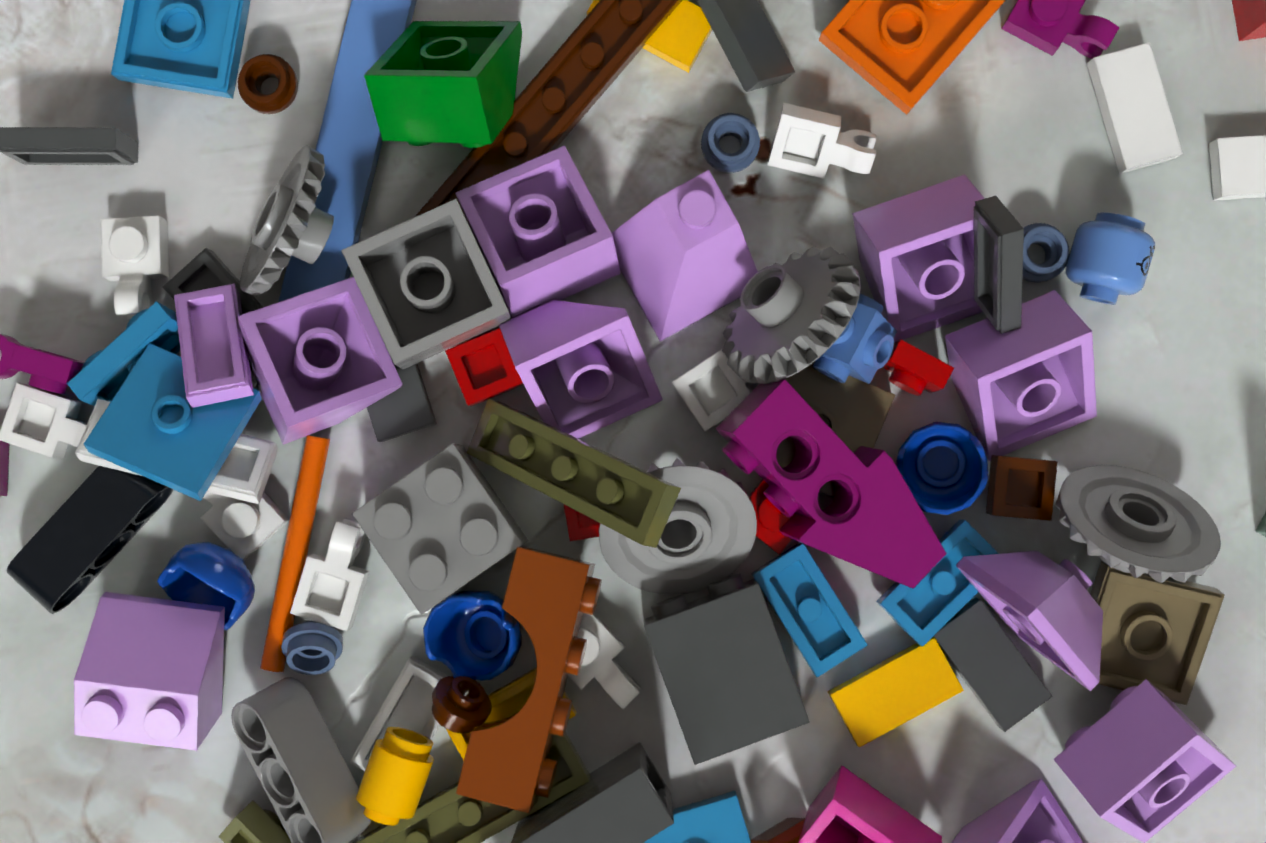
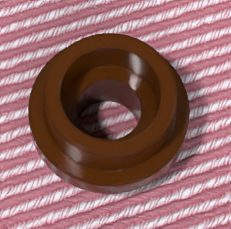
M263 54L249 59L243 65L238 77V90L243 101L253 110L262 114H276L288 108L294 101L298 91V79L293 68L283 58L272 54ZM268 78H277L278 88L276 91L267 95L262 94V83Z
M444 677L437 683L432 692V714L441 726L455 733L471 732L475 727L485 723L492 710L491 700L483 686L470 677Z

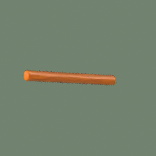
M306 436L260 668L263 670L284 672L286 657L281 648L284 633L293 627L295 615L290 614L307 559L330 439Z

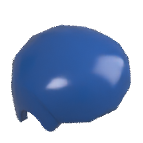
M933 422L913 430L898 450L896 466L923 512L943 515L955 513L970 507L985 489L989 476L984 447L976 436L959 424Z
M210 542L187 544L180 548L170 558L167 566L158 577L159 586L174 601L225 607L224 630L230 629L246 612L252 603L255 593L252 575L245 562L231 549Z
M461 591L449 596L431 609L423 627L425 652L430 660L440 661L451 670L454 678L466 676L479 681L492 680L513 666L522 646L519 621L502 609L504 600L495 593L489 591Z

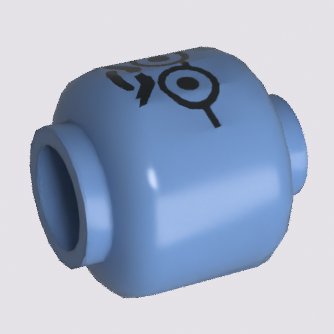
M1101 212L1097 213L1094 221L1084 222L1078 227L1066 264L1065 274L1073 283L1082 286L1080 297L1099 303L1116 305L1118 295H1133L1142 290L1155 250V241L1148 233L1144 232L1145 223L1143 221L1125 215Z

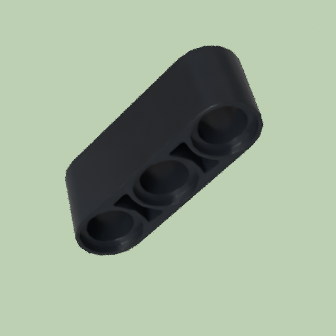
M98 466L13 558L7 567V573L49 613L54 614L61 611L90 585L167 501L173 489L144 476Z

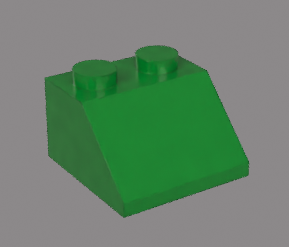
M413 21L364 74L382 141H406L412 146H424L434 142L460 143L467 148H478L492 144L513 115L522 40L520 21Z

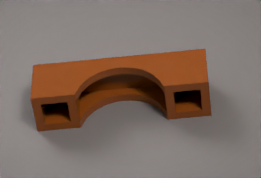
M517 547L502 609L519 621L533 643L537 660L535 684L528 700L519 712L502 720L483 723L471 731L456 794L526 813L532 810L539 796L549 797L558 761L548 759L553 736H564L572 708V700L563 698L568 674L579 675L587 646V639L579 638L578 633L583 613L594 614L601 589L602 579L592 577L595 568L594 563L529 547Z

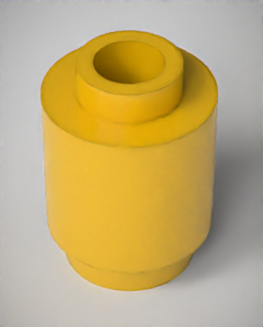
M388 727L383 739L376 740L356 795V800L365 807L363 814L367 818L380 824L394 826L398 825L400 819L414 817L434 762V758L430 755L433 746L432 740L420 733L400 727Z

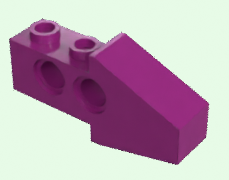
M785 379L767 384H759L715 428L728 442L722 448L726 456L748 475L755 470L769 485L763 492L764 495L780 512L790 518L779 530L784 536L912 589L947 554L892 458L884 450L860 446L853 453ZM790 437L795 444V456L788 466L781 468L776 458L777 448L785 438ZM831 481L835 488L833 502L826 509L821 510L818 505L819 490L826 482Z

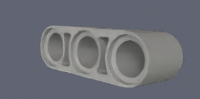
M292 677L283 678L233 707L231 718L235 733L291 843H349L369 828L371 819L363 814L365 807L356 800L359 787L311 694L299 680Z

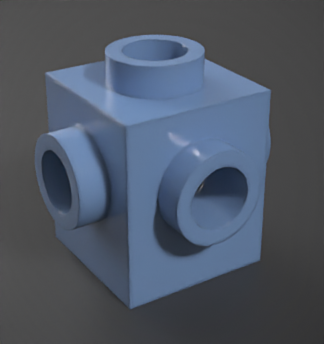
M860 294L856 309L845 330L834 344L815 361L813 368L840 383H845L848 376L870 384L876 371L888 362L894 347V337L897 333L895 328L881 315L884 307L877 301Z

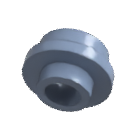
M725 113L712 119L705 127L701 139V149L706 161L716 170L725 173H735L746 169L755 160L760 147V137L755 125L748 118L736 113ZM725 136H734L739 140L741 148L736 153H726L720 148L719 141Z
M1034 223L1024 227L1023 279L1029 282L1041 283L1057 277L1065 269L1069 257V246L1066 238L1057 228L1049 224ZM1031 244H1037L1044 249L1045 260L1042 264L1034 263L1029 258L1028 249Z
M306 621L291 627L284 633L281 648L286 657V662L292 670L306 675H318L334 667L336 660L342 654L343 638L331 626L315 621Z

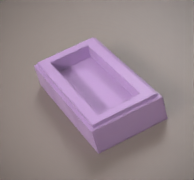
M235 283L174 295L185 393L190 406L194 408L253 396L249 356L238 321V316L242 315L240 294Z

